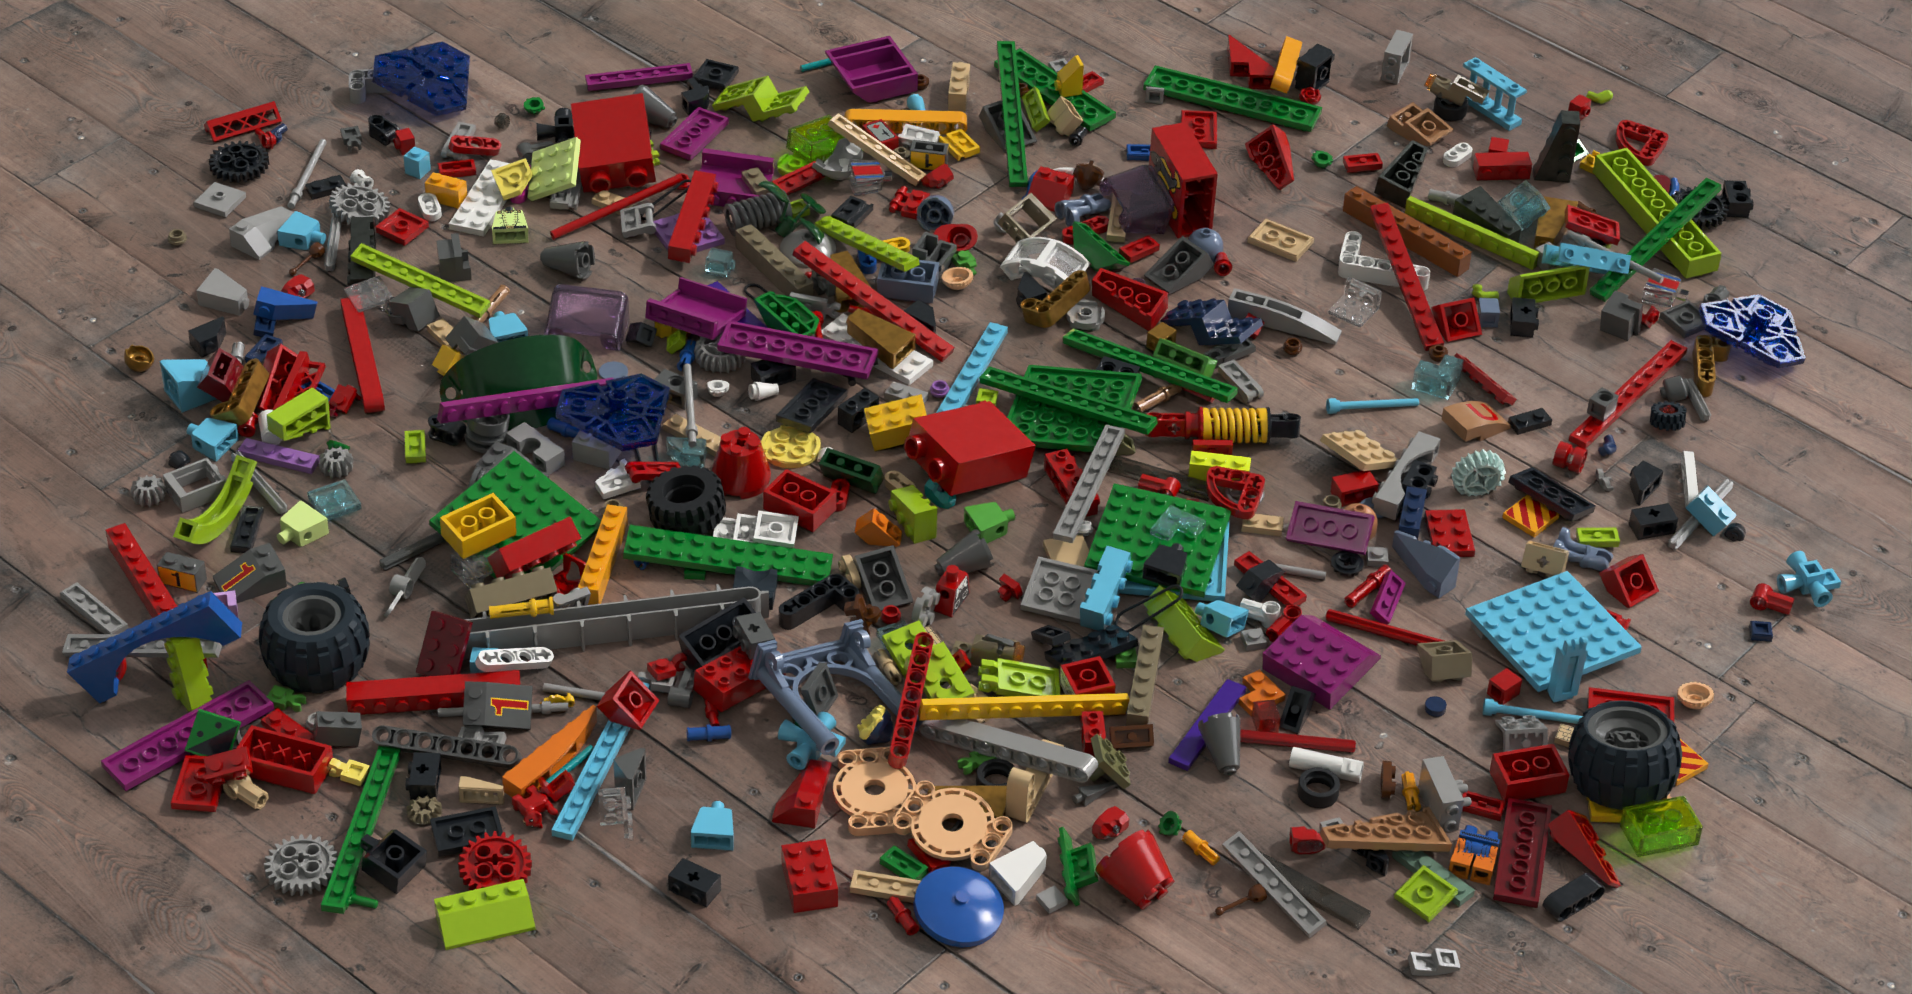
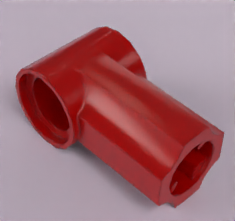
M1142 474L1138 483V489L1176 497L1181 488L1180 482L1173 477H1168L1164 480Z
M1764 583L1758 584L1755 587L1750 599V605L1756 610L1761 611L1768 608L1787 615L1790 614L1794 598L1773 592V589Z
M1288 605L1284 608L1283 614L1266 630V635L1271 642H1274L1302 615L1300 607Z

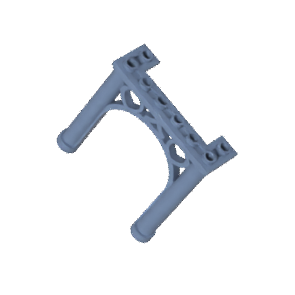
M862 619L844 623L840 640L782 654L777 651L776 640L759 643L756 647L748 678L750 680L759 679L816 743V748L823 755L833 753L839 745V740L801 699L798 692L799 685L809 678L819 662L827 663L830 674L849 676L865 683L896 716L898 714L902 694L876 667L874 660L869 654L867 648L870 647L871 640L868 632L863 630L864 621ZM839 660L844 662L845 665L836 664L833 661ZM784 673H792V674H794L796 677H789V676H785V675H783V674H784ZM918 715L914 732L918 731L920 725L924 722V720H919Z

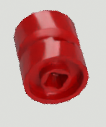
M1560 441L1556 448L1552 465L1563 469L1568 467L1569 471L1580 474L1586 462L1588 450L1578 446L1573 448L1571 444Z

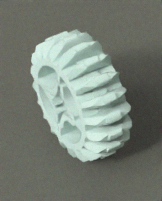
M1482 449L1480 452L1475 450L1473 454L1468 453L1465 458L1461 457L1460 462H1455L1456 467L1452 468L1453 472L1451 474L1453 485L1461 495L1477 496L1489 494L1491 490L1496 491V486H1501V481L1505 479L1504 474L1506 472L1502 459L1496 453H1492L1491 450L1486 452Z

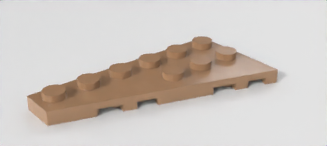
M1429 806L1423 807V810L1420 812H1416L1414 809L1408 810L1405 815L1393 813L1370 818L1369 822L1365 823L1362 820H1357L1350 826L1342 823L1322 827L1320 833L1326 847L1331 849L1450 852L1452 846Z

